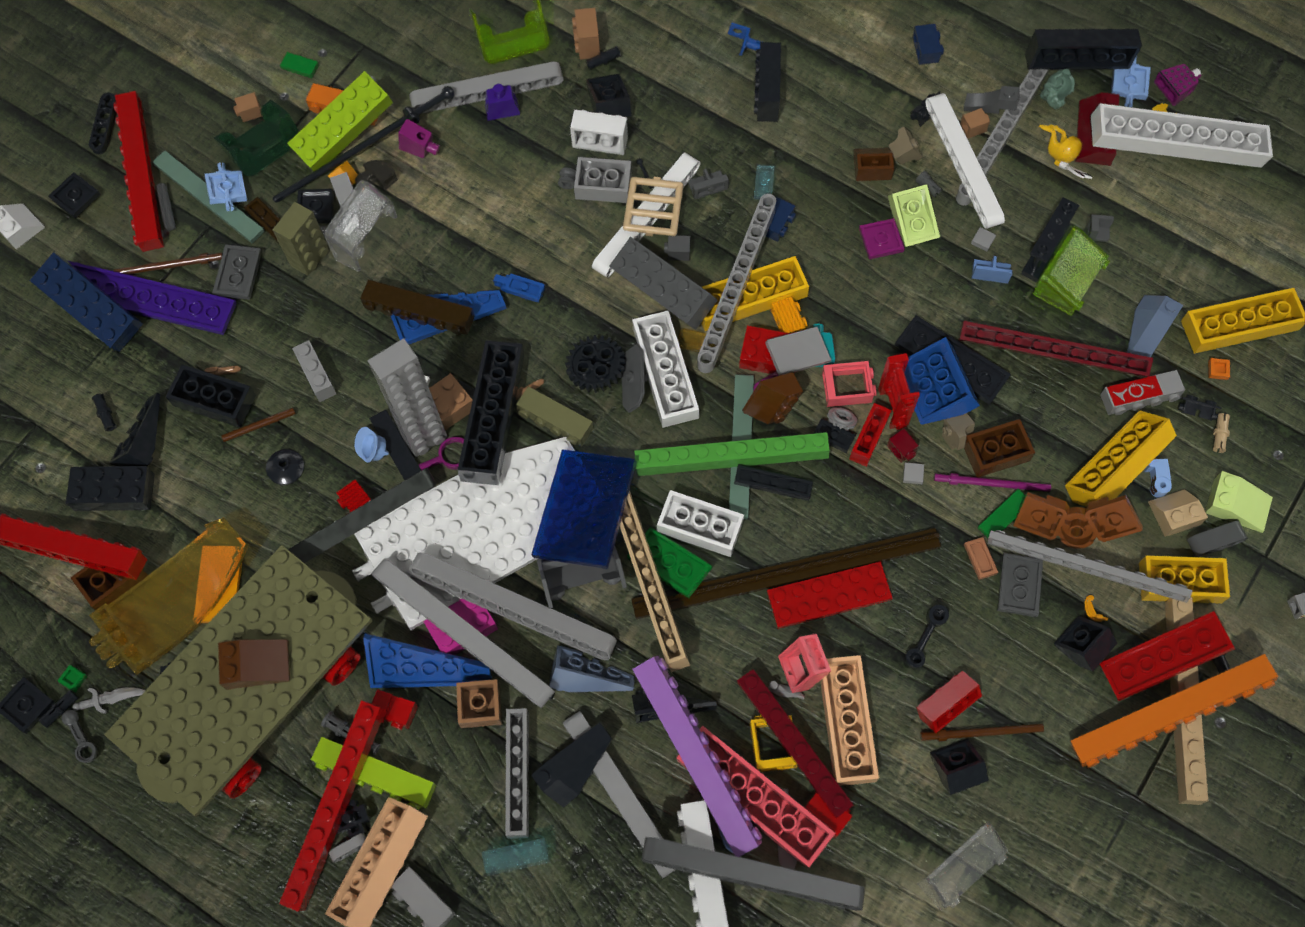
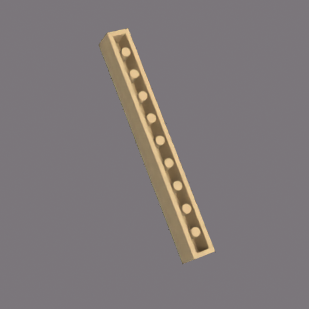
M626 484L609 490L608 493L666 664L671 672L690 666L632 495Z
M1192 597L1187 603L1171 598L1165 602L1167 632L1194 620ZM1198 666L1170 678L1171 696L1199 683ZM1202 715L1197 716V720L1185 725L1183 722L1176 725L1177 729L1174 730L1179 804L1201 805L1208 801Z

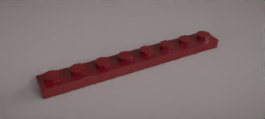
M754 669L738 679L736 683L834 817L837 818L850 809L853 803Z

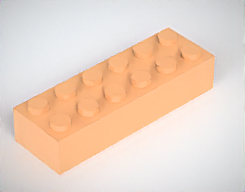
M861 655L828 658L827 661L831 672L820 680L833 778L839 786L874 783L879 779Z
M388 797L325 914L346 927H371L377 911L381 908L386 894L393 886L394 879L403 867L404 861L409 851L413 848L415 840L423 829L428 816L409 805Z

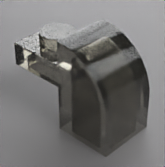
M371 160L364 163L365 171L360 173L354 180L357 189L362 194L374 183L386 191L398 181L395 170L380 160Z

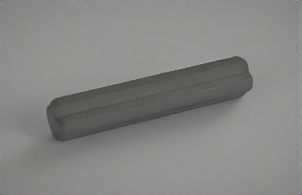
M164 183L157 184L156 189L165 228L167 231L175 230L176 226L167 186Z

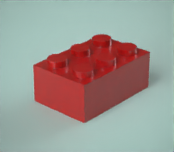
M747 325L739 368L767 374L777 372L765 342L790 333Z

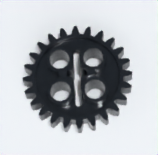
M594 335L593 340H590L587 336L586 342L580 339L581 345L574 344L575 350H569L571 356H566L568 361L565 363L566 372L569 375L570 381H573L575 387L579 385L580 390L586 387L589 393L594 388L595 393H597L598 388H601L604 392L605 386L611 389V383L617 384L616 378H622L621 372H625L623 365H626L625 355L622 352L621 346H618L616 341L612 342L610 337L605 341L604 335L600 339H597V336ZM610 355L609 358L603 359L605 356Z

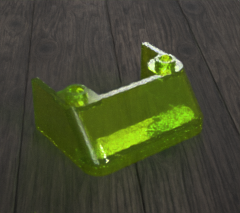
M533 0L535 9L525 14V27L493 35L489 25H478L476 14L472 9H469L475 35L486 62L493 64L548 47L550 40L540 0Z

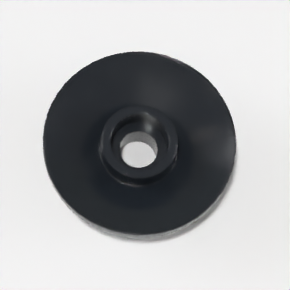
M282 449L270 456L266 464L268 477L279 485H289L296 482L304 471L303 458L298 452L291 449ZM286 462V465L284 467L280 466L282 463Z

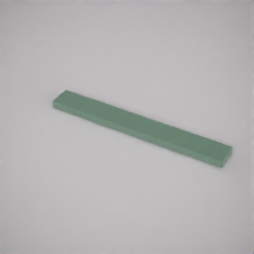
M164 151L152 162L154 166L250 243L253 244L265 232L261 226L234 205L233 211L231 209L227 211L225 203L210 204L206 183L168 152Z
M735 375L732 441L751 440L752 417L744 414L742 409L753 393L754 375ZM731 467L729 510L744 514V519H748L749 488L734 484L737 467Z

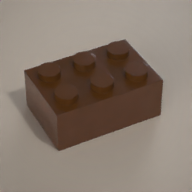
M1020 419L967 435L964 447L973 471L978 478L1029 462L1035 454Z
M84 567L73 575L71 580L90 606L101 613L150 576L144 568L138 579L133 580Z

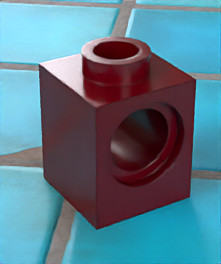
M905 429L891 437L887 443V447L901 463L906 459L910 461L917 455L916 451L919 445Z

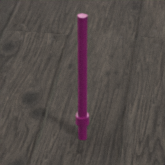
M950 473V475L934 474V481L949 482L950 485H958L959 483L1044 492L1051 491V484L959 476L956 473Z

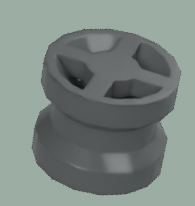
M562 168L559 172L561 178L558 180V185L564 189H573L576 170Z

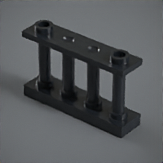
M1064 197L1062 198L1032 249L1031 257L1022 270L1021 275L1038 282L1067 232L1070 222L1080 205Z

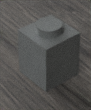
M668 236V242L664 243V253H668V260H690V236Z

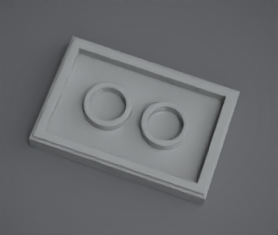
M818 327L769 339L765 342L779 376L823 365L831 361Z

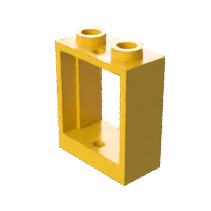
M761 715L755 716L754 720H750L756 769L759 772L797 768L798 766L791 756L770 760L760 759L756 728L769 726Z

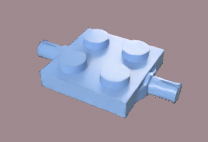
M1135 58L1130 69H1113L1111 93L1120 94L1119 96L1125 97V107H1132L1133 99H1147L1150 67L1136 64Z
M222 162L221 167V163H218L219 171L205 173L210 204L225 203L226 210L230 211L231 209L233 211V202L247 201L241 171H226L225 164Z

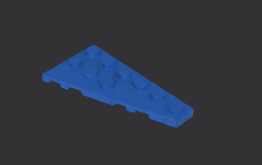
M500 290L479 291L475 294H465L464 292L458 293V295H427L473 308L474 320L506 309ZM391 315L399 339L402 340L404 338L408 345L447 331L446 329L439 330L428 324L421 325L416 321L410 319L406 321L399 316Z
M364 634L363 639L370 688L457 686L456 683L492 680L491 669L480 661Z

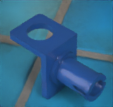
M731 23L728 35L744 39L740 56H742L746 48L755 51L760 49L761 41L749 38L750 36H748L750 28ZM733 29H740L742 33H736Z

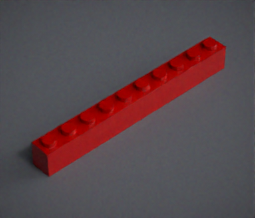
M136 91L115 95L116 103H114V109L118 113L116 123L120 128L118 137L122 142L120 151L122 156H124L122 161L123 168L126 171L124 179L129 190H126V193L131 202L129 211L133 216V220H131L132 229L135 231L133 240L142 252L163 248L164 244L142 102Z
M3 513L0 515V545L133 580L138 579L148 560L142 554V550L134 546L127 548L118 542L112 544L102 538L96 540L86 534H81L80 536L70 530L60 531L54 526L45 527L35 521L29 523L19 517L13 519Z
M361 700L280 900V905L297 912L307 909L341 824L342 816L345 814L385 714V708Z

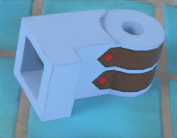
M1154 459L1144 469V472H1150L1151 494L1160 498L1171 490L1168 459Z

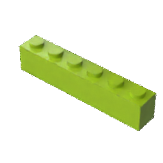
M321 737L311 761L316 763L315 767L326 772L327 768L333 770L343 745ZM367 756L356 784L361 787L367 784L371 786V791L381 795L384 791L390 794V798L399 802L402 799L408 801V805L417 810H420L421 807L427 809L436 789L434 782L370 756Z

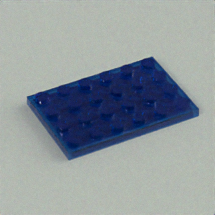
M562 449L531 553L532 557L608 569L636 467V460Z

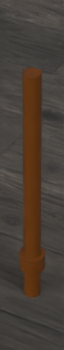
M204 253L196 257L114 269V272L128 275L199 263L202 265L210 264L212 261L221 260L223 253L209 255Z
M1030 724L949 731L941 729L937 733L922 732L920 733L921 741L937 740L942 742L954 738L1044 732V725Z

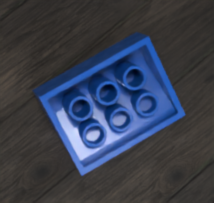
M946 337L908 357L909 361L905 370V377L910 393L919 392L920 394L914 410L921 425L964 415L980 406L958 356Z

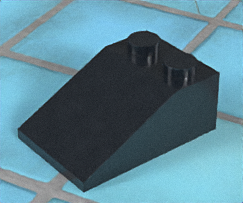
M620 74L586 79L594 113L631 117L630 97Z

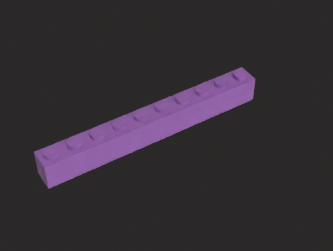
M659 656L652 657L635 667L633 671L734 855L740 857L758 847L762 843V835L757 827H753L749 811L743 808L739 802L741 800L740 795L729 784V775L719 766L720 760L717 754L709 748V740L704 732L701 733L697 726L699 722L696 716L689 712L686 698L679 694L676 680L674 677L669 676L666 662L663 658H659Z

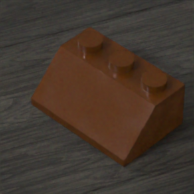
M793 372L760 381L742 411L744 414L766 424L781 423L786 419L785 417L792 410L793 405L799 400L798 398L803 390Z

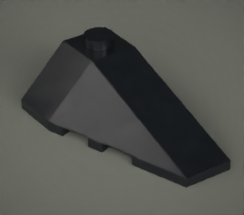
M158 392L150 396L136 416L138 421L126 432L129 434L128 438L124 443L120 442L110 461L111 465L149 466L153 460L152 455L155 450L160 394Z
M645 691L635 692L636 695H632L636 723L659 720ZM685 697L688 702L687 708L691 714L716 710V701Z
M599 722L547 761L531 776L543 793L562 807H566L580 795L584 784L591 777L593 769L603 757L613 738L604 725Z

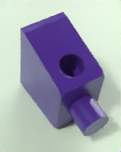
M495 84L493 88L486 90L485 109L488 121L520 115L518 101L510 85Z

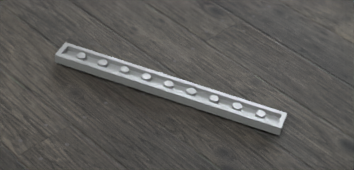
M1000 530L991 531L988 544L1181 602L1187 603L1191 598L1192 590L1187 589L1188 587L1183 584L1174 585L1167 583L1162 578L1153 579L1147 577L1142 572L1136 571L1133 573L1126 571V568L1115 565L1113 567L1106 565L1102 560L1095 559L1093 561L1086 559L1081 554L1072 555L1066 553L1064 549H1052L1046 547L1041 542L1032 543L1020 536H1008L1007 533Z

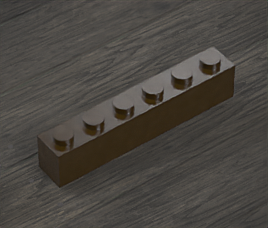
M369 279L360 297L363 306L367 310L381 311L388 316H399L406 321L410 319L421 325L428 324L434 326L439 330H450L457 335H468L475 317L471 307Z

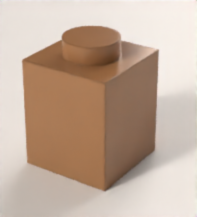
M255 92L234 98L236 106H233L237 117L241 116L243 122L263 116Z
M980 108L964 114L960 125L968 139L987 132L990 119L983 109Z

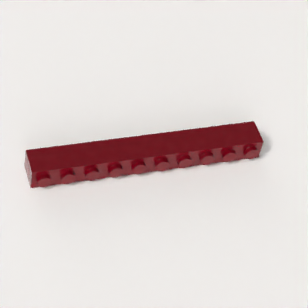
M968 321L961 323L958 341L1140 377L1150 376L1153 362L1152 357Z

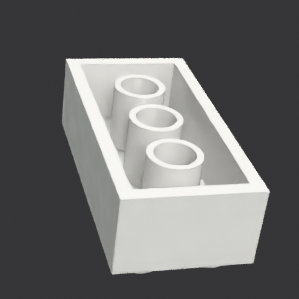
M670 490L657 523V531L663 535L731 557L743 524L744 514Z

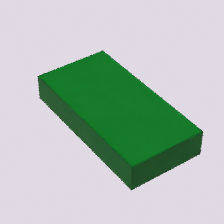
M287 52L280 67L283 70L313 78L319 63L318 61Z

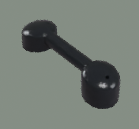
M935 605L927 612V627L917 646L907 651L904 656V661L909 668L918 669L924 665L926 659L923 650L935 627L942 626L949 618V611L945 606Z

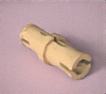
M1224 413L1218 414L1216 429L1213 432L1215 436L1214 452H1217L1218 449L1219 453L1226 452V441L1230 433L1228 430L1230 415L1228 414L1225 415V418Z

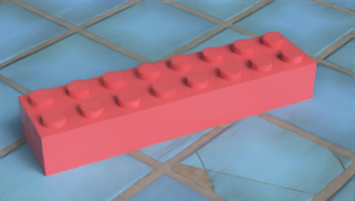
M702 726L699 730L701 733L704 732L709 740V748L711 751H715L720 760L719 766L729 775V784L732 789H736L741 798L739 802L743 808L749 811L751 823L809 869L834 837L835 832ZM678 755L677 761L686 768L680 755Z

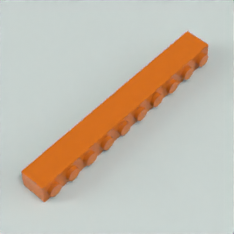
M1263 654L1070 741L1071 746L1082 767H1093L1099 764V760L1107 757V759H1111L1119 755L1118 751L1125 748L1127 751L1134 749L1140 741H1152L1158 737V733L1163 731L1165 733L1172 732L1177 729L1176 725L1183 722L1185 725L1196 721V717L1201 714L1208 716L1216 712L1215 708L1221 705L1228 707L1236 702L1235 699L1243 696L1245 699L1254 695L1257 689H1269L1275 685L1278 675L1266 655Z

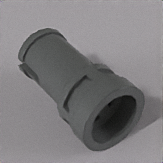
M923 171L916 178L915 182L920 186L927 184L929 192L933 197H936L937 193L939 194L942 191V188L931 179L932 177L926 171Z

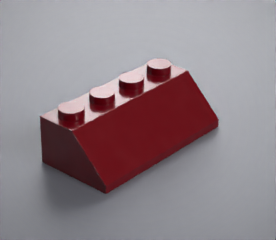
M1101 92L1079 101L1076 137L1082 142V149L1075 162L1111 166L1117 149L1093 146L1091 115L1099 104L1119 106L1120 94Z

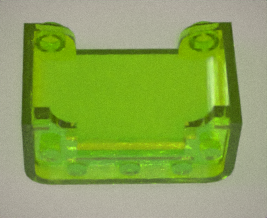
M1074 226L1043 273L1033 295L1072 316L1075 310L1080 311L1084 301L1082 299L1101 269L1105 270L1110 263V260H1108L1109 255L1082 229Z

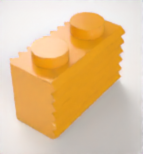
M793 297L772 303L771 313L780 332L792 334L806 330L808 327L805 317H801L799 313L801 312L798 302H794Z

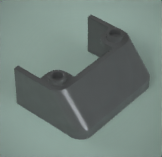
M611 539L600 540L545 555L537 560L549 609L553 608L552 601L561 599L566 593L565 589L602 579L609 585L621 582L623 588L627 587L620 558Z

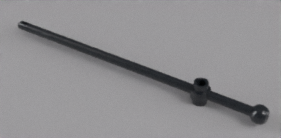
M445 86L442 89V93L418 108L405 107L403 109V117L273 197V201L277 203L401 127L406 119L418 124L420 114L445 99H453L455 92L451 86Z

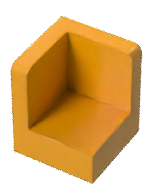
M348 161L336 167L328 175L330 178L347 172L352 185L360 178Z

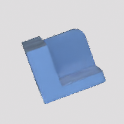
M993 256L992 261L974 259L972 279L1008 284L1013 270H1010L1011 264L996 262L997 256Z

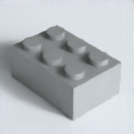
M578 157L574 184L575 199L627 203L632 176L631 161Z

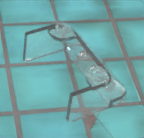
M366 180L359 181L325 231V238L334 259L358 272L361 270L358 259L362 258L365 253L363 241L379 217L386 218L390 216L394 219L397 218L393 202Z
M988 821L979 827L966 842L933 872L917 884L940 911L948 906L953 909L961 902L959 897L994 864L1001 865L1008 858L1006 855L1008 849L996 829Z

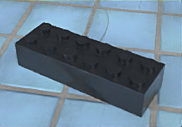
M1035 29L1025 51L1028 70L1130 69L1142 47V42L1138 29Z

